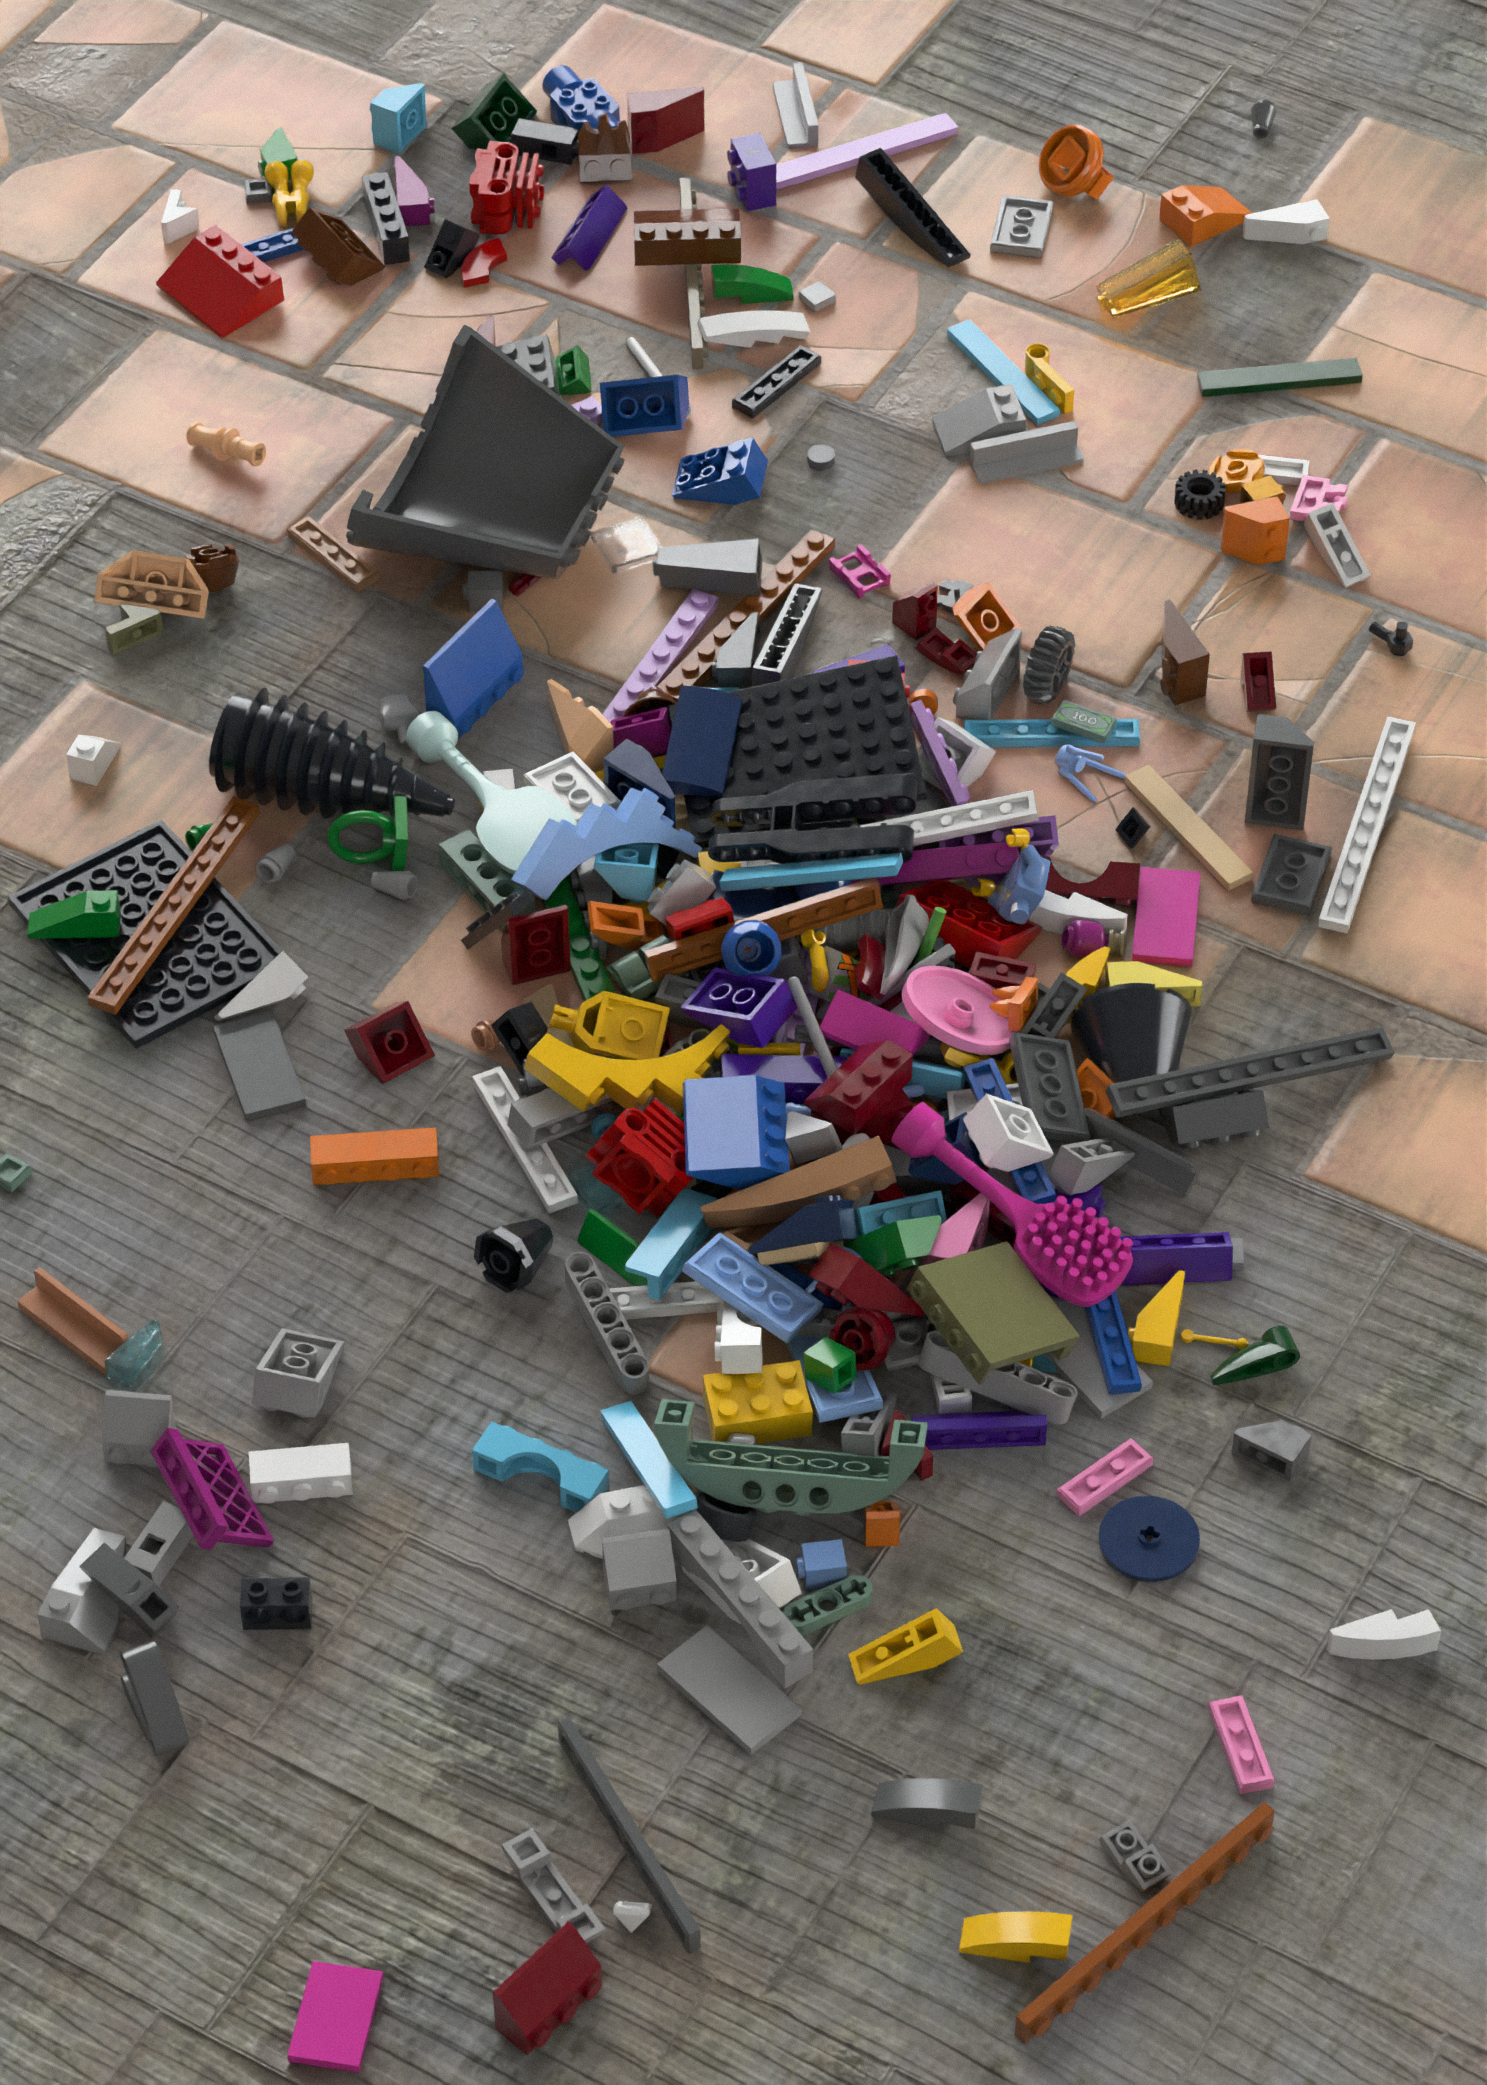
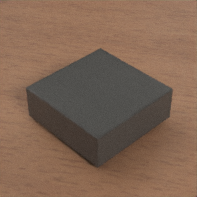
M266 179L244 181L247 204L272 202L271 185Z

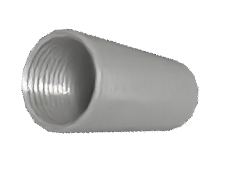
M893 909L874 910L815 929L814 933L823 932L826 940L821 946L825 947L826 945L834 950L858 949V940L865 933L884 945L886 943L885 931ZM803 945L804 950L809 952V948Z

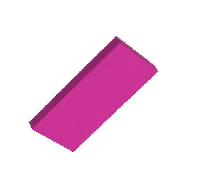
M1141 867L1132 961L1192 967L1201 872Z

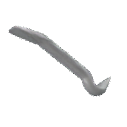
M950 944L943 946L906 971L881 1000L873 996L867 1002L878 1007L903 989L909 975L914 970L924 966H935L955 954V950Z

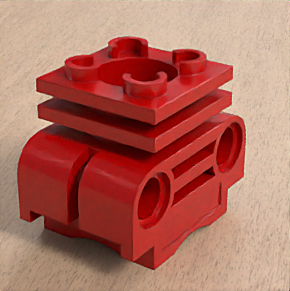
M489 141L487 150H476V169L471 174L469 182L470 195L473 200L471 223L480 224L479 233L501 235L508 233L512 229L516 210L518 227L523 228L527 210L528 228L533 229L535 218H540L541 207L538 206V203L544 199V185H540V177L544 176V165H539V154H534L531 170L529 171V153H523L519 170V156L516 145L508 142Z
M656 1098L643 1112L633 1107L624 1110L585 1155L588 1160L597 1166L591 1174L602 1184L614 1189L621 1195L626 1204L639 1215L646 1208L658 1218L693 1178L686 1175L684 1122Z

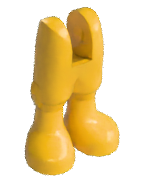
M298 160L292 164V193L288 192L289 176L288 169L284 163L274 161L265 167L266 180L275 189L272 202L275 205L280 226H287L288 214L295 213L298 223L307 211V204L310 198L306 192V187L313 180L314 176L313 165L307 160Z

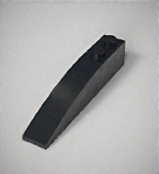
M881 147L859 157L855 178L883 212L913 242L947 267L970 258L971 254Z

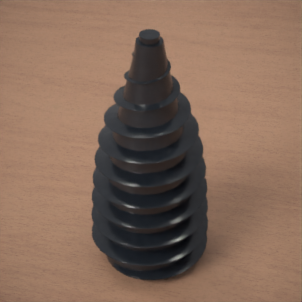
M262 688L255 698L242 693L234 694L221 714L212 740L209 755V772L215 778L218 790L222 793L228 792L235 786L236 794L241 799H247L255 792L257 801L261 805L269 804L276 797L277 804L283 811L290 809L298 801L301 814L308 815L319 805L321 815L325 819L334 816L340 808H342L343 815L352 811L368 810L380 814L382 812H390L392 816L394 796L406 797L407 813H413L416 816L425 814L444 817V815H451L455 805V799L450 798V794L421 779L419 773L415 775L402 766V757L394 762L385 756V742L376 750L368 746L366 730H363L356 739L348 735L347 720H343L336 729L328 726V712L326 710L316 720L309 718V708L306 702L296 712L290 711L287 695H283L273 705L269 703L267 688Z

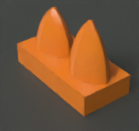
M1026 977L1020 986L1003 987L992 991V994L999 998L1000 1001L989 1004V1008L999 1016L1009 1019L1008 1030L1020 1032L1036 1009L1038 1003V978Z

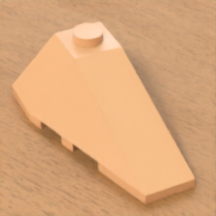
M553 679L548 680V705L565 754L574 752L593 772L604 770L603 758L614 750L613 726L598 709L593 706L585 707L583 699L580 697L573 699L568 689Z

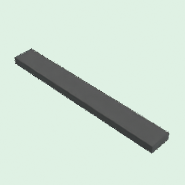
M567 1717L558 1721L560 1745L685 1950L690 1954L701 1949L700 1928L571 1718Z

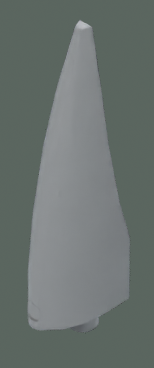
M906 895L904 902L891 911L885 931V965L880 991L883 995L899 981L910 966L929 925L927 913L916 902L917 899L913 895Z

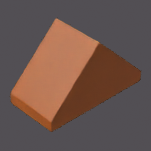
M878 1501L864 1507L865 1547L899 1546L900 1510L897 1501Z

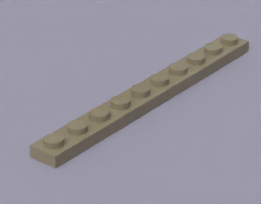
M680 178L681 210L697 209V205H692L696 204V188H691L690 178ZM701 264L685 265L692 369H703V358L708 357V341H702L704 338L697 323L699 318L705 317V306H700L704 305V289H698L703 288L702 272H697L702 271Z

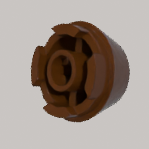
M212 544L192 548L191 555L185 554V558L191 561L209 592L221 591L235 583L240 558L236 556V549L233 545L226 544L224 546L225 549L213 548Z

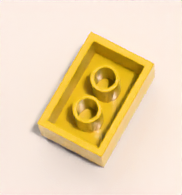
M800 1360L763 1365L762 1373L722 1374V1372L703 1375V1402L713 1441H728L729 1436L734 1432L754 1435L756 1444L812 1436L813 1411Z

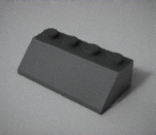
M1257 714L1245 823L1304 830L1314 742L1286 717Z

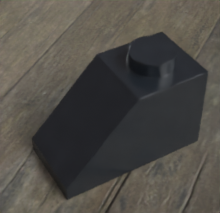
M532 1001L507 1010L491 1025L523 1077L524 1059H527L528 1053L545 1036L548 1030L547 1025Z

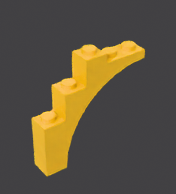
M720 1024L706 1038L685 1050L664 1057L644 1060H620L592 1055L568 1046L546 1033L528 1053L524 1069L582 1112H585L591 1104L596 1106L606 1094L625 1109L638 1108L640 1105L645 1107L652 1097L655 1096L681 1115L684 1112V1080L701 1079L708 1074L712 1061L715 1058L720 1060L721 1054H726L730 1045L727 1044L731 1031Z

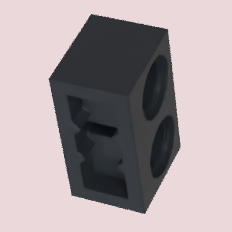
M310 1577L241 1578L240 1612L243 1630L311 1629L313 1600Z

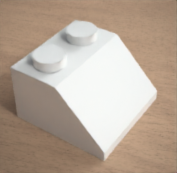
M937 717L933 726L937 734L941 733L945 740V752L948 758H952L956 763L958 770L957 778L960 784L964 783L968 787L983 775L996 751L956 723ZM920 745L918 756L923 778L942 791L922 745Z
M986 1094L963 1118L969 1131L968 1136L975 1143L980 1153V1160L989 1168H997L1009 1172L1049 1159L1054 1154L1032 1110L1027 1107Z

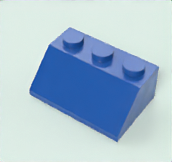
M668 375L600 383L603 430L611 437L684 430L690 405L688 377Z

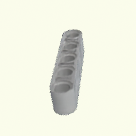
M585 1252L572 1253L565 1262L566 1286L620 1388L630 1395L641 1394L647 1389L649 1383L648 1360L593 1258ZM577 1271H583V1272H585V1273L577 1274V1273H575V1272H577ZM596 1296V1297H598V1298H597V1299H589L588 1297ZM608 1321L611 1324H602V1322ZM616 1347H624V1348H626V1349H624V1350H617V1349H615V1348H616ZM635 1372L639 1373V1375L632 1376L629 1373Z
M931 1331L927 1334L918 1361L919 1366L930 1374L966 1387L1028 1414L1046 1415L1047 1421L1053 1424H1065L1068 1421L1077 1397V1390L1070 1383L1019 1362L990 1370L983 1384L979 1385L939 1331Z

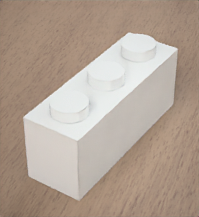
M349 1443L249 1452L250 1485L254 1503L270 1504L277 1501H303L310 1498H336L343 1495H353Z

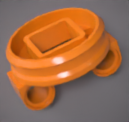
M1067 125L1057 130L1050 136L1041 151L1039 159L1041 180L1049 190L1061 196H1076L1085 191L1089 196L1098 199L1114 177L1102 167L1104 152L1100 138L1096 133L1081 125ZM1060 165L1069 169L1070 171L1066 174L1060 167Z

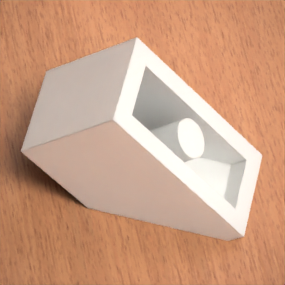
M78 735L66 754L70 779L97 786L121 748V744L95 736Z

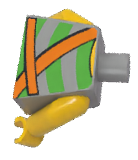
M810 929L802 933L801 941L806 948H809L812 965L810 993L824 1000L816 1017L824 1019L838 989L866 1002L873 997L871 994H864L856 985L857 980L854 966L861 958L854 960L826 945L822 947L821 944L826 940L825 934L821 931L814 933V930Z

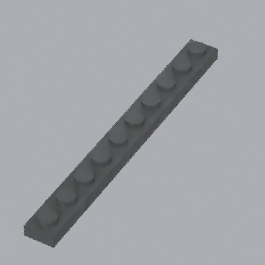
M1383 1027L1114 1083L1108 1085L1105 1092L1118 1118L1391 1059L1395 1052Z

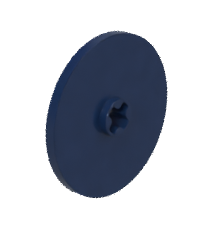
M1137 1496L1123 1500L1106 1513L1099 1528V1547L1105 1560L1117 1572L1134 1580L1159 1582L1172 1579L1185 1572L1193 1564L1199 1551L1200 1534L1193 1517L1182 1506L1162 1497ZM1147 1535L1153 1536L1152 1542L1145 1541Z

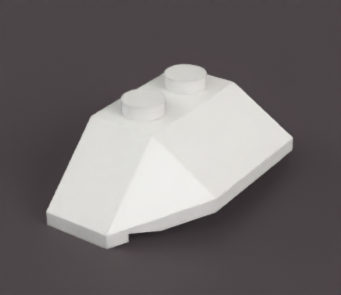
M645 1485L600 1493L568 1519V1525L575 1551L587 1552L603 1559L602 1538L667 1529V1524L686 1513L666 1519Z

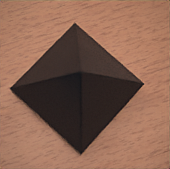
M1132 807L1115 830L1127 845L1134 849L1151 826L1137 809Z

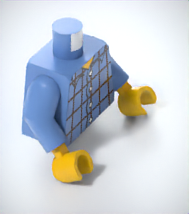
M1012 829L1014 835H1007L1006 842L1010 847L1021 848L1022 851L997 887V892H995L996 887L993 880L977 878L981 888L972 887V893L975 896L988 897V903L1005 920L1024 924L1044 897L1051 861L1040 857L1035 847L1029 845L1030 835L1026 829Z

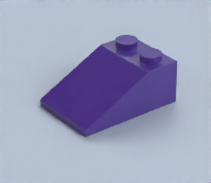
M716 967L680 1007L682 1013L714 1030L722 1024L731 1031L729 1038L735 1042L764 1048L770 1042L771 1038L798 1008L785 979L757 974L736 975L728 969Z

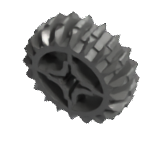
M1050 625L1049 627L1046 626L1039 633V637L1035 640L1033 648H1031L1027 666L1025 667L1026 671L1023 676L1024 694L1028 698L1047 704L1056 699L1057 694L1060 693L1065 681H1067V676L1073 662L1076 644L1072 632L1066 631L1065 628L1059 626L1054 627Z

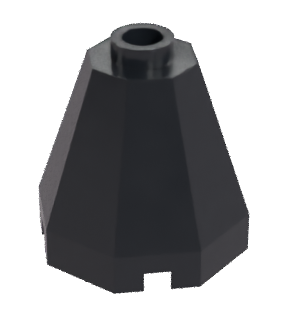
M538 1218L484 1231L476 1237L474 1259L478 1265L483 1263L486 1270L482 1273L486 1281L505 1293L512 1292L516 1288L517 1290L522 1289L531 1283L553 1244L552 1231L546 1223Z

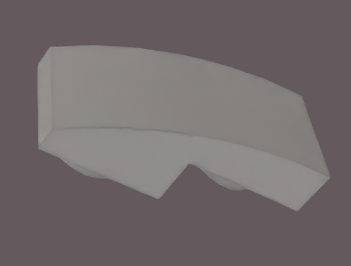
M1131 1820L1124 1822L1100 1837L1099 1842L1111 1859L1142 1892L1172 1875V1871L1153 1844L1149 1846L1146 1844Z

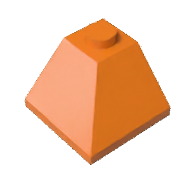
M989 582L967 590L952 606L954 616L980 651L984 650L988 641L1015 628H1021Z

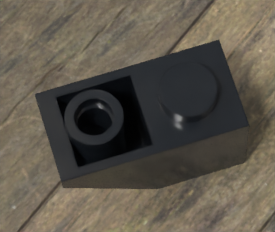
M445 219L424 268L448 278L462 266L466 256L475 248L481 234Z

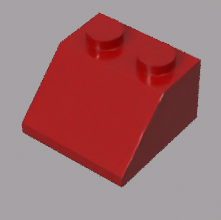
M721 897L716 900H707L699 906L688 910L676 911L671 916L665 917L670 940L674 942L733 923L734 917L730 904Z

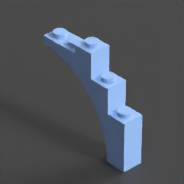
M630 788L617 810L604 803L601 807L590 803L576 826L565 819H562L559 823L549 818L511 880L525 890L529 888L533 895L547 900L558 884L578 865L595 854L615 846L637 842L660 843L673 847L694 858L698 857V852H701L702 848L693 842L696 837L682 828L677 831L672 827L674 822L663 815L666 808L657 802L659 796L646 788L642 792Z

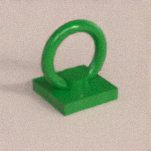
M394 796L392 820L383 814L368 810L352 811L337 818L331 824L327 833V842L331 851L339 858L356 864L374 863L390 855L391 871H404L408 845L406 797ZM354 823H373L382 828L381 847L368 852L352 851L340 843L339 834L345 827Z

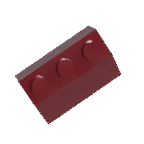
M888 1039L863 1045L804 1100V1105L855 1135L912 1079L913 1054Z
M568 1921L493 1991L496 2030L526 2055L536 2047H542L549 2040L555 2028L561 2023L565 2024L570 2021L577 2008L586 1999L594 1998L601 1989V1964L572 1923Z

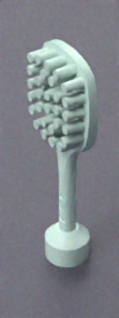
M428 711L422 713L408 727L406 733L407 745L419 758L427 763H436L443 760L475 792L484 809L476 825L478 837L487 854L508 873L515 874L549 818L559 823L562 819H565L574 826L577 825L571 811L552 793L537 786L507 790L485 777L455 748L458 741L457 729L440 712Z

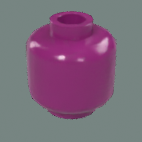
M1076 919L1069 926H1065L1061 944L1068 956L1082 960L1092 952L1104 946L1108 947L1109 937L1108 934L1104 933L1103 926L1099 922Z

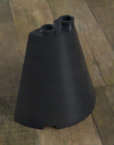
M1125 983L1113 985L1090 994L1082 1000V1006L1079 1009H1074L1070 1020L1071 1033L1083 1061L1087 1058L1090 1059L1114 1083L1176 1071L1192 1007L1181 994L1172 989H1168L1166 992L1156 990L1155 984Z

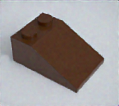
M1170 599L1166 600L1161 641L1162 679L1160 686L1163 694L1169 696L1174 705H1178L1206 696L1210 654Z

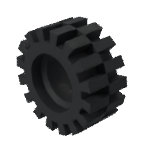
M1193 470V474H1190L1188 471L1184 473V476L1181 475L1178 478L1175 487L1174 504H1176L1177 510L1180 509L1182 515L1188 513V518L1192 519L1195 515L1197 520H1202V516L1210 519L1212 514L1217 516L1219 511L1223 510L1226 485L1225 482H1222L1223 479L1220 476L1216 478V473L1212 472L1208 475V470H1203L1202 473H1198V470Z

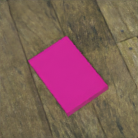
M312 1961L287 2054L288 2062L360 2073L384 1979L383 1971Z

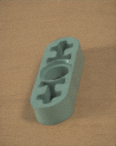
M862 1575L849 1576L788 1604L784 1608L783 1614L798 1632L805 1636L866 1608L872 1601V1583L867 1577ZM856 1589L857 1592L863 1591V1594L858 1595V1593L856 1592L851 1593V1590ZM830 1600L836 1603L837 1607L832 1611H824L818 1605L822 1601ZM797 1616L798 1619L804 1618V1621L799 1623L797 1619L792 1620V1617Z

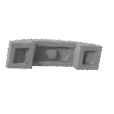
M533 1829L502 1844V1849L521 1884L556 1932L569 1921L575 1926L586 1943L606 1933L605 1927L587 1903L583 1905L551 1862L550 1852Z

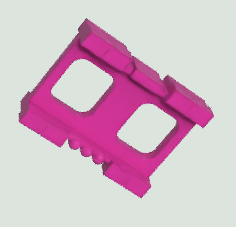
M862 544L857 546V551L838 560L834 557L829 559L830 570L838 578L842 577V580L847 585H850L849 589L858 598H862L863 594L877 587L890 584L891 573L882 564L876 563L871 557V553ZM856 559L861 566L853 570H847L842 563ZM872 575L877 582L869 586H863L858 579Z

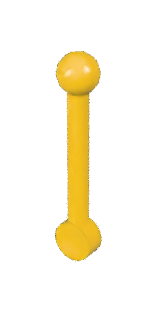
M1189 1329L1181 1332V1340L1184 1343H1191L1194 1340L1236 1346L1239 1350L1249 1346L1248 1340L1245 1338L1233 1340L1198 1335Z

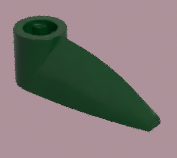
M1281 1325L1274 1326L1264 1332L1260 1341L1239 1350L1225 1360L1210 1376L1213 1385L1231 1383L1287 1369L1298 1362L1300 1353L1288 1328Z

